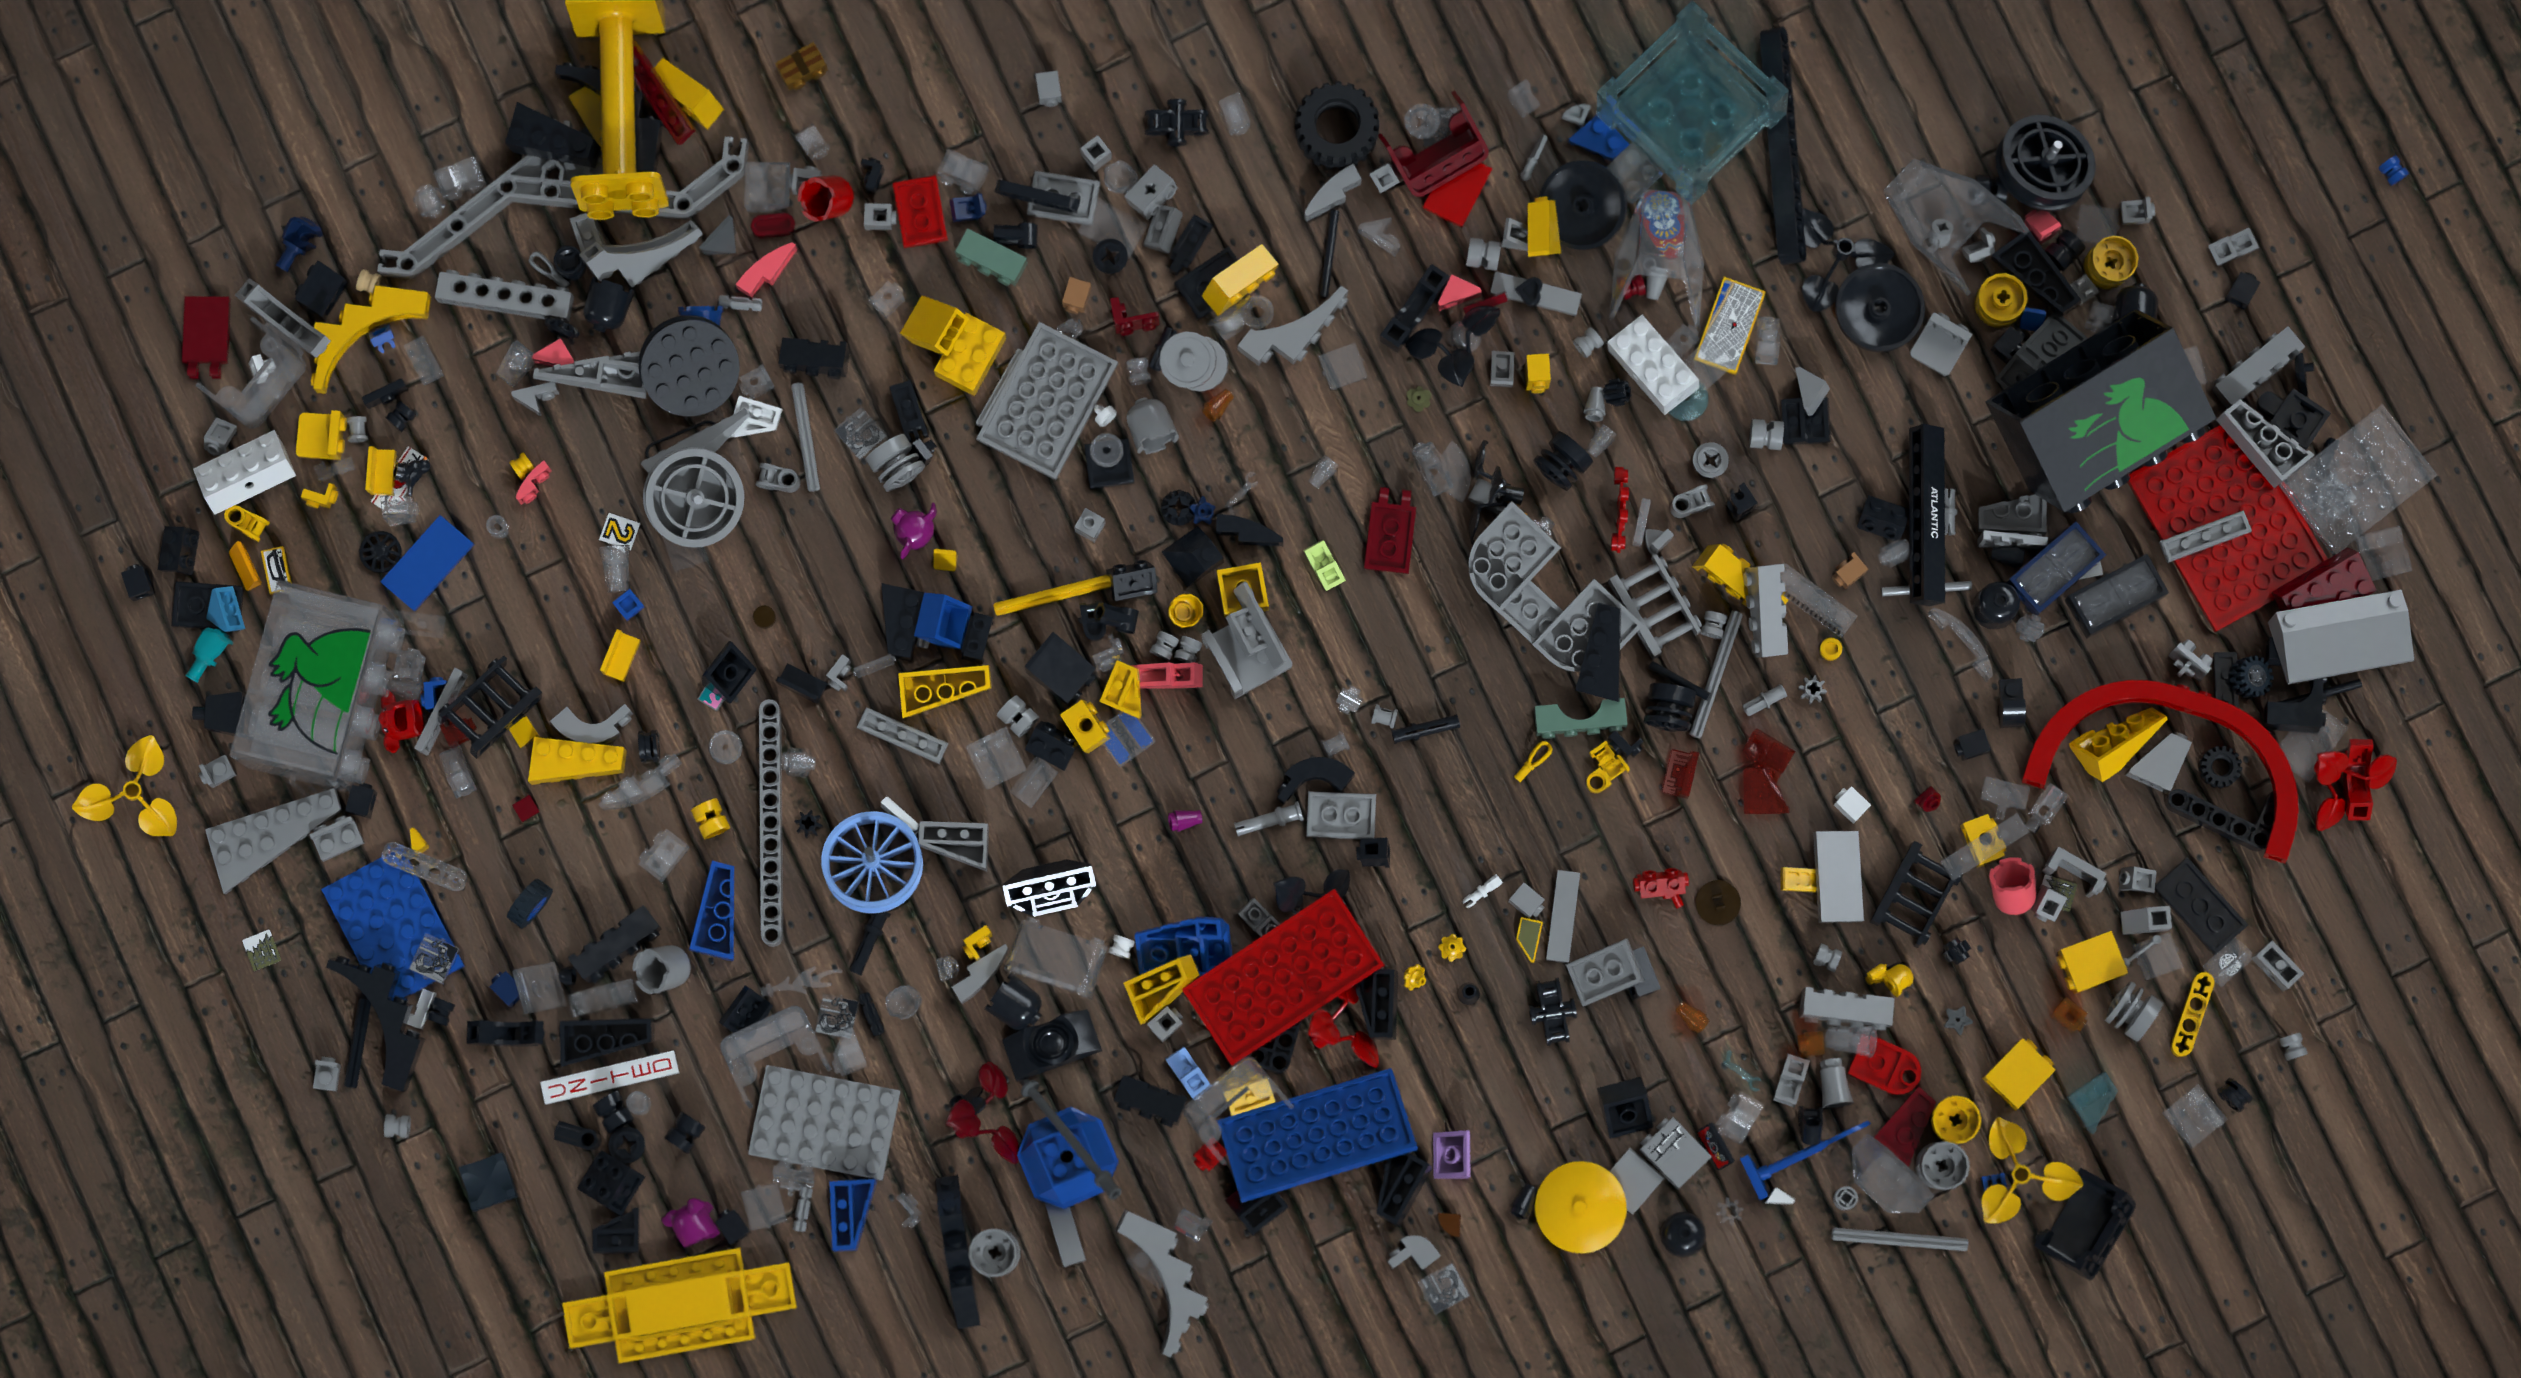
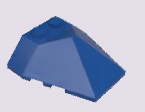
M1196 917L1135 933L1140 974L1191 954L1200 975L1199 977L1233 956L1230 928L1222 918Z

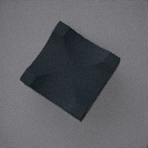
M501 1152L483 1160L458 1167L472 1211L476 1212L518 1197L504 1153Z

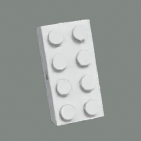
M1643 315L1639 316L1607 341L1608 351L1664 415L1699 389V379Z
M275 430L193 468L204 499L214 515L296 476L287 451Z

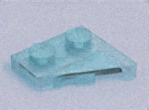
M2103 1071L2068 1095L2067 1099L2088 1131L2093 1134L2096 1132L2102 1116H2105L2109 1103L2113 1101L2118 1090L2107 1073Z

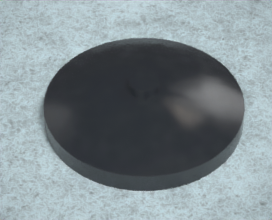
M1573 161L1560 166L1547 178L1539 196H1547L1548 200H1555L1560 244L1575 250L1594 249L1608 243L1621 229L1627 213V197L1621 181L1609 168L1593 161Z
M1874 263L1858 268L1844 280L1836 296L1835 315L1841 331L1853 344L1871 352H1889L1906 345L1919 331L1925 315V302L1919 285L1906 271L1894 265Z

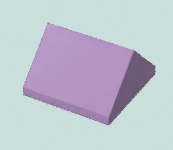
M1470 1131L1433 1133L1434 1179L1470 1178Z

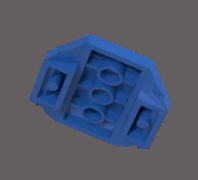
M1073 1107L1057 1112L1056 1114L1102 1171H1109L1113 1177L1119 1161L1101 1119ZM1048 1117L1028 1124L1017 1157L1035 1199L1066 1209L1104 1193V1190L1094 1183V1174ZM1064 1152L1073 1153L1074 1157L1071 1162L1064 1163L1061 1161V1156Z

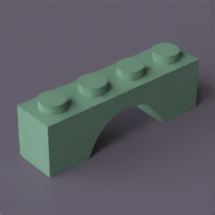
M1620 698V702L1609 699L1602 700L1599 710L1590 718L1583 720L1569 718L1560 710L1558 704L1534 707L1536 736H1542V739L1555 738V734L1573 737L1577 736L1578 732L1586 731L1587 735L1600 734V730L1608 729L1609 733H1613L1615 730L1622 732L1623 728H1626L1628 725L1625 698Z

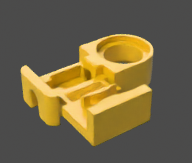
M1604 741L1589 752L1592 758L1595 757L1599 762L1597 765L1598 767L1601 766L1602 769L1598 768L1588 776L1586 780L1587 789L1592 793H1601L1612 785L1610 781L1624 771L1627 773L1630 771L1629 766L1620 755H1616L1617 760L1615 759V754L1607 741ZM1604 748V750L1598 753L1596 756L1594 755L1595 753ZM1595 776L1600 777L1603 781V786L1599 789H1594L1590 785L1591 778Z

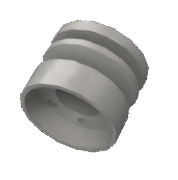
M900 434L887 440L865 458L873 472L884 470L878 477L880 483L885 482L883 488L886 492L908 484L925 468L923 461H917L919 459L917 453L907 456L912 449V445L905 434Z
M2130 981L2126 987L2117 993L2111 1002L2104 1021L2111 1023L2117 1016L2118 1019L2114 1027L2117 1029L2126 1022L2128 1025L2124 1034L2138 1042L2159 1014L2164 1002L2152 994L2142 1001L2140 998L2144 989L2140 987L2133 995L2132 992L2136 984Z
M1942 1141L1929 1143L1923 1147L1917 1155L1915 1163L1916 1173L1921 1182L1930 1188L1938 1190L1954 1189L1961 1185L1968 1176L1970 1167L1968 1156L1961 1147L1954 1143ZM1943 1160L1942 1164L1945 1166V1169L1938 1171L1936 1162Z
M987 1229L980 1232L972 1240L969 1247V1258L972 1266L980 1274L987 1277H999L1010 1273L1017 1266L1021 1257V1248L1018 1240L1011 1232L1004 1229ZM996 1246H998V1250L1002 1252V1255L994 1259L991 1249H996Z

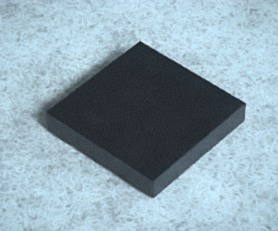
M1129 438L1084 444L1090 489L1135 483Z

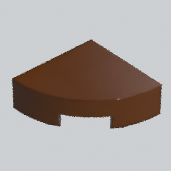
M1438 1213V1220L1444 1231L1451 1236L1459 1238L1461 1214Z

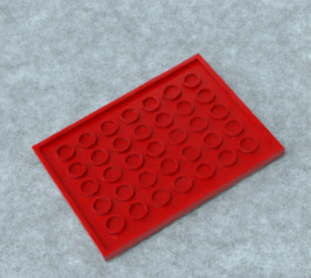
M2221 425L2206 432L2199 439L2169 452L2167 457L2160 463L2153 466H2143L2129 474L2128 484L2161 541L2244 510L2252 529L2251 533L2173 561L2214 633L2274 601L2272 591L2328 559L2284 483L2282 482L2273 488Z

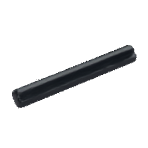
M364 998L358 1000L344 1082L345 1087L357 1088L371 1008L370 1001Z

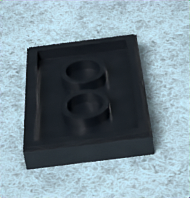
M1229 246L1174 282V286L1198 320L1213 311L1202 297L1212 278L1238 261V258Z
M176 581L171 626L220 629L206 619L212 590L214 588L233 586L242 615L244 587Z

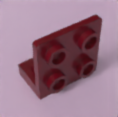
M1119 297L1110 298L1116 334L1121 333V336H1127L1140 329H1143L1145 332L1156 329V326L1160 325L1158 312L1126 317L1125 304L1120 303Z

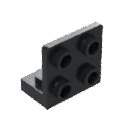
M600 1150L577 1189L622 1216L645 1176Z

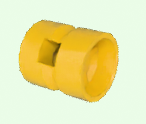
M717 798L703 802L691 810L695 821L701 824L699 830L704 840L718 836L731 828L726 816L721 815L722 808ZM710 815L713 816L712 818H710V819H708V820H707V818H706V817H708V816H710Z

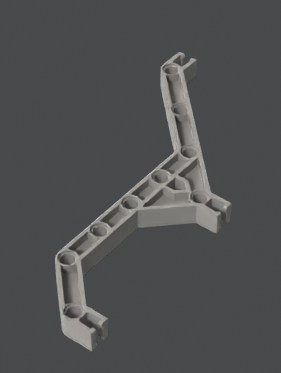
M564 120L565 125L573 128L571 121ZM725 137L722 159L682 191H666L669 198V206L659 208V214L656 217L689 219L738 182L746 172L748 140L745 138L740 139L741 151L740 155L736 156L730 155V147L733 146L734 138ZM527 155L405 251L380 249L379 256L382 262L386 263L387 259L396 260L397 266L395 268H384L383 264L378 263V273L385 277L404 279L417 277L512 202L579 209L570 185V179L574 176L583 175L586 166ZM737 163L739 168L736 171H729V165ZM558 168L560 171L559 180L548 179L549 173ZM506 184L513 185L512 190L509 192H503L502 189ZM551 188L557 189V193L553 197L546 195L547 191ZM682 202L690 203L689 208L686 210H680L679 205ZM632 210L614 211L616 213L632 214ZM456 223H463L461 230H453V226ZM408 261H412L413 267L409 270H404L403 265Z

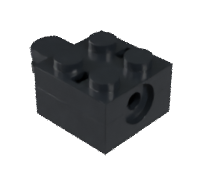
M2294 388L2284 400L2276 394L2267 391L2258 398L2256 404L2259 411L2271 418L2269 422L2271 425L2277 426L2283 434L2290 439L2296 440L2299 443L2298 445L2307 450L2331 414Z

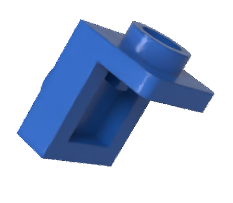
M433 677L429 679L430 682H423L424 693H421L422 707L425 706L428 712H433L437 704L436 689L445 688L448 682L443 680V677Z

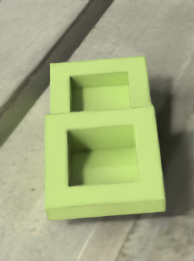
M1324 540L1303 550L1325 591L1346 581Z

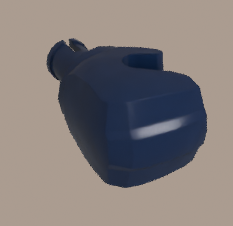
M306 217L290 218L284 229L283 241L281 242L285 244L284 247L286 249L275 265L288 272L297 255L305 256L306 251L316 248L308 240L314 237H321L323 235L321 227Z

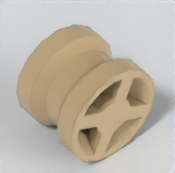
M363 269L358 277L356 290H365L369 294L373 293L375 285L380 286L381 275L377 273L373 275L368 270Z

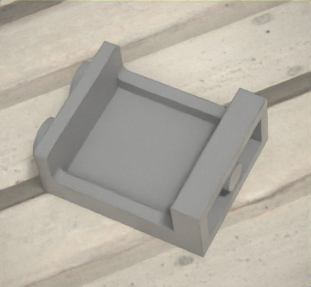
M2057 847L2051 853L2041 871L2050 876L2059 866L2090 883L2091 886L2085 895L2088 898L2094 894L2098 895L2099 892L2101 893L2107 882L2104 880L2107 873L2060 847Z

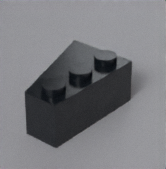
M782 338L778 364L786 373L794 374L796 371H803L809 376L826 374L828 378L840 379L847 376L850 349L845 341H840L839 346L828 344L829 341L821 340V343L810 342L808 339Z
M881 583L888 655L891 658L912 662L917 637L914 634L924 592Z
M1123 1075L1114 1098V1102L1118 1103L1117 1108L1128 1112L1132 1108L1139 1111V1116L1151 1120L1152 1116L1161 1119L1160 1124L1171 1128L1173 1124L1179 1125L1188 1101L1186 1096L1176 1095L1169 1092V1090L1160 1089L1126 1075Z

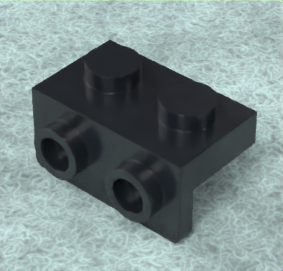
M1868 495L1857 528L1899 542L1906 527L1909 509Z
M165 526L157 570L192 575L200 532L187 527Z
M1040 721L1035 727L1025 750L1065 771L1079 743L1073 734L1057 729L1050 722Z
M744 985L719 1023L748 1042L755 1035L763 1020L769 1015L773 1004Z

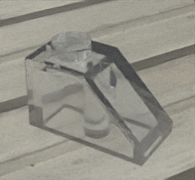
M1237 92L1220 100L1219 114L1230 136L1233 134L1238 136L1247 132L1250 127V119L1240 93Z
M380 496L383 519L389 526L417 522L416 516L419 515L418 503L414 502L410 496Z
M460 745L439 754L446 779L456 799L467 796L477 790L474 777Z
M849 1023L845 1026L833 1054L835 1060L831 1061L836 1074L841 1073L842 1077L868 1067L852 1024Z

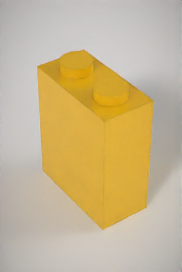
M922 295L900 334L915 345L948 356L970 318L956 307Z
M2112 931L2058 951L2059 956L2056 957L2059 967L2066 972V985L2069 990H2073L2074 994L2128 974Z
M2023 1038L2020 1039L1982 1078L2014 1110L2019 1109L2055 1071L2052 1067L2054 1065L2052 1060L2046 1055L2041 1056L2036 1051L2037 1046L2029 1039L2026 1041Z

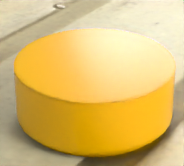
M1833 637L1824 639L1819 647L1820 655L1828 661L1836 660L1842 653L1841 642Z

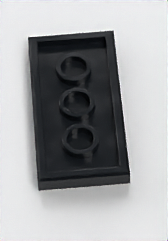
M2188 857L2155 885V891L2213 955H2216L2248 926L2246 921Z

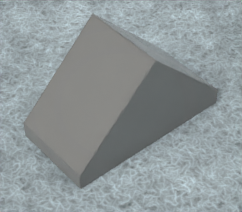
M1506 218L1502 247L1528 251V225L1511 218Z
M1797 367L1795 369L1804 409L1808 416H1811L1815 413L1830 388L1825 380L1801 367Z

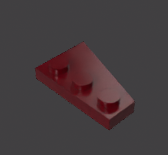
M1918 1087L1873 1137L1906 1168H1909L1911 1159L1917 1149L1936 1101Z

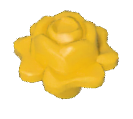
M1455 934L1442 938V944L1438 946L1442 953L1441 957L1444 959L1448 957L1450 962H1453L1455 959H1461L1463 957L1462 952L1466 951L1463 939L1461 937L1457 938Z
M1416 964L1414 967L1406 969L1403 978L1405 980L1404 987L1412 991L1414 988L1423 986L1426 983L1424 976L1425 968L1421 967L1420 964Z

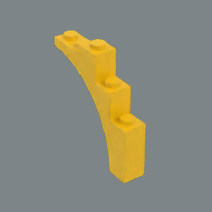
M375 285L374 292L370 293L369 304L372 307L345 304L344 310H341L339 315V323H342V325L315 322L314 328L325 335L331 342L322 354H319L317 358L315 357L314 361L317 364L316 373L313 372L311 377V386H314V390L317 393L326 394L330 377L338 361L347 349L364 334L378 326L396 320L409 318L428 319L431 303L430 294L423 291Z

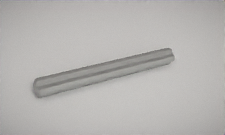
M794 383L791 387L808 491L813 492L818 491L820 485L803 383Z

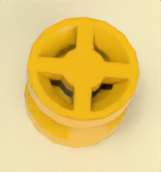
M524 452L519 454L518 459L509 462L521 480L525 479L526 474L534 469V466Z

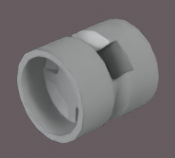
M1471 237L1466 266L1479 268L1480 265H1483L1484 269L1497 271L1502 242L1489 240L1487 243H1484L1483 239Z
M1752 419L1749 448L1762 449L1764 446H1767L1769 450L1781 451L1784 422L1771 420L1768 424L1762 419Z
M1015 695L1000 709L997 717L1003 723L1010 724V729L1020 738L1034 726L1039 716L1031 708L1026 709V703L1018 695ZM1021 714L1023 717L1017 721L1016 718Z

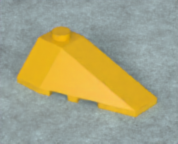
M2151 707L2128 716L2126 721L2116 725L2113 722L2106 724V729L2098 732L2090 730L2070 742L2069 746L2087 773L2104 782L2119 772L2168 719L2166 715Z

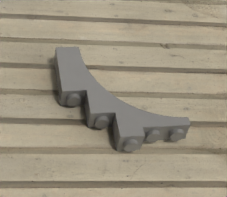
M1124 1209L1115 1231L1138 1245L1149 1257L1159 1273L1166 1293L1168 1310L1167 1329L1160 1353L1171 1357L1180 1348L1181 1341L1179 1339L1182 1332L1186 1333L1191 1322L1188 1320L1189 1316L1199 1319L1200 1315L1203 1316L1208 1307L1207 1297L1183 1287L1184 1283H1189L1193 1271L1191 1270L1192 1265L1168 1255L1169 1250L1173 1251L1178 1239L1175 1238L1177 1233Z

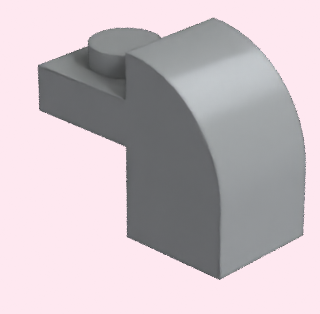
M1412 1235L1400 1240L1405 1248L1401 1250L1398 1247L1389 1254L1391 1259L1387 1262L1394 1269L1411 1256L1420 1269L1423 1270L1440 1258L1441 1255L1429 1240L1421 1236Z

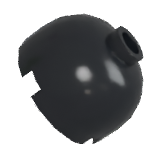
M1685 1211L1676 1212L1669 1216L1662 1224L1660 1231L1661 1243L1673 1256L1681 1258L1690 1257L1699 1252L1705 1243V1226L1701 1219L1693 1213Z

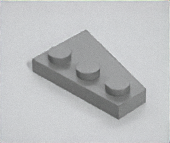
M2026 495L2016 500L1980 507L1978 510V532L1986 530L2005 533L2018 532L2020 534L2041 533L2045 535L2047 531V501L2037 495Z

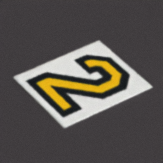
M608 513L599 540L631 550L640 523Z

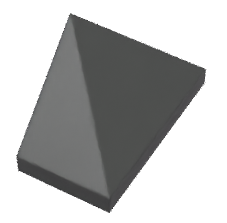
M730 215L699 246L700 251L704 255L736 254L735 222Z

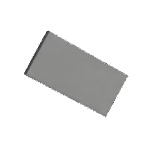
M1813 832L1819 923L1863 922L1859 832Z

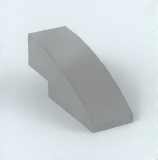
M1354 164L1333 176L1317 192L1304 212L1306 222L1346 202L1344 193L1361 185V177Z
M1006 944L966 967L971 975L952 986L961 1004L974 997L993 978L1009 951Z
M1045 1202L1063 1266L1068 1267L1086 1261L1071 1208L1062 1209Z

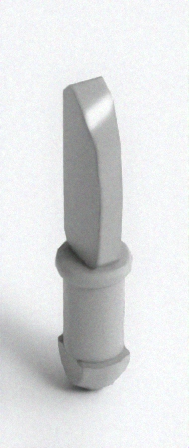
M1544 134L1537 140L1530 157L1527 158L1528 161L1523 172L1520 174L1523 181L1530 179L1534 166L1538 162L1537 160L1548 139Z

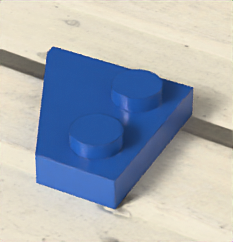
M1601 112L1568 139L1571 145L1575 144L1587 149L1591 153L1600 154L1611 161L1616 159L1630 146Z

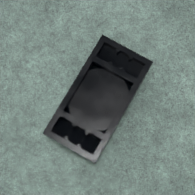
M1088 1009L1062 1014L1047 1023L1019 1030L1002 1040L1016 1082L1102 1052Z

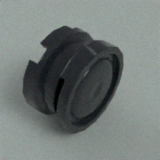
M651 730L650 733H645V731L638 732V748L640 759H642L641 763H645L648 760L660 761V743L657 730Z
M2229 1077L2225 1081L2226 1085L2217 1090V1094L2223 1101L2225 1100L2228 1103V1106L2240 1113L2244 1109V1105L2250 1103L2253 1098L2242 1085Z

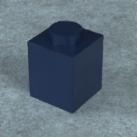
M507 971L503 974L499 972L491 980L493 984L490 988L510 1008L527 993Z

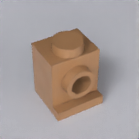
M1855 552L1848 558L1849 562L1845 559L1836 567L1838 571L1832 576L1836 585L1839 587L1843 586L1844 589H1847L1868 571V568Z

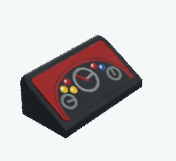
M1711 1122L1697 1130L1696 1133L1706 1151L1712 1156L1711 1160L1718 1171L1734 1163L1735 1160L1714 1123Z

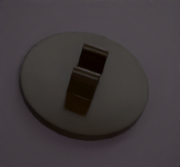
M1722 880L1710 881L1702 886L1697 893L1696 910L1705 922L1717 926L1725 925L1733 921L1738 915L1741 908V898L1737 889L1730 883Z

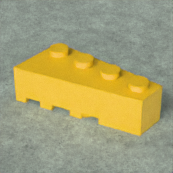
M534 737L528 782L531 785L546 782L624 773L627 750L619 746Z

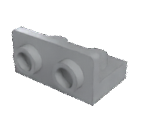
M347 815L338 817L334 820V824L318 826L313 829L314 833L309 834L323 862L365 844L353 817H347Z

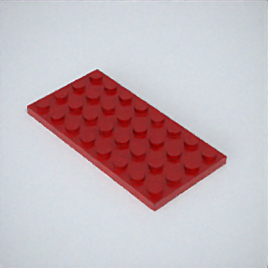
M1333 889L1182 990L1231 1066H1233L1385 965L1336 890Z

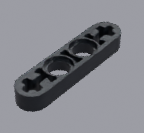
M997 180L994 190L995 193L1005 197L1071 213H1077L1080 204L1078 199L1004 180Z

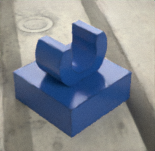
M389 324L369 333L373 346H378L381 353H384L382 345L385 342L390 343L391 347L395 348L394 334Z
M631 589L612 602L627 621L645 608Z

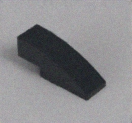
M1217 514L1216 535L1238 536V545L1283 546V537L1260 523L1238 516Z

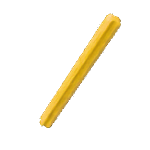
M1103 575L996 602L993 607L995 614L1000 616L1110 588L1111 580L1108 575Z

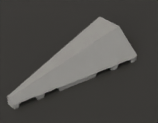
M625 352L623 355L612 357L603 356L574 361L572 364H557L543 369L534 368L533 378L644 399H646L647 395L639 375L638 361L640 352Z
M744 408L740 412L679 441L672 447L662 450L648 459H644L640 464L649 473L658 460L680 448L699 447L716 452L750 416V413Z

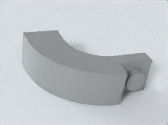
M624 704L605 721L598 724H588L580 721L566 707L550 722L570 741L605 745L622 736L616 728L619 726L624 727L632 719L630 716L633 713Z

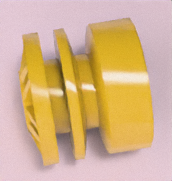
M2114 235L2105 237L2086 255L2084 259L2085 274L2098 288L2108 290L2117 288L2134 274L2138 266L2139 257L2137 250L2124 237ZM2105 263H2111L2112 267H2106Z
M1947 1097L1939 1102L1932 1111V1129L1936 1136L1944 1142L1954 1144L1965 1143L1975 1137L1980 1129V1111L1975 1103L1966 1097ZM1957 1114L1961 1124H1956L1953 1127L1952 1121L1949 1118Z

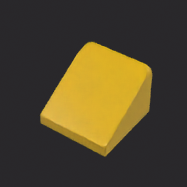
M935 548L934 569L955 571L958 557L955 550Z
M527 716L520 719L509 729L520 748L532 742L534 737H540Z
M412 827L410 829L412 855L418 857L429 849V845L419 831Z

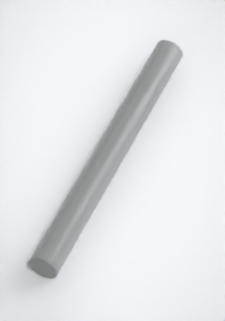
M1971 581L1945 583L1946 592L1972 590ZM1910 585L1881 588L1882 597L1909 595Z

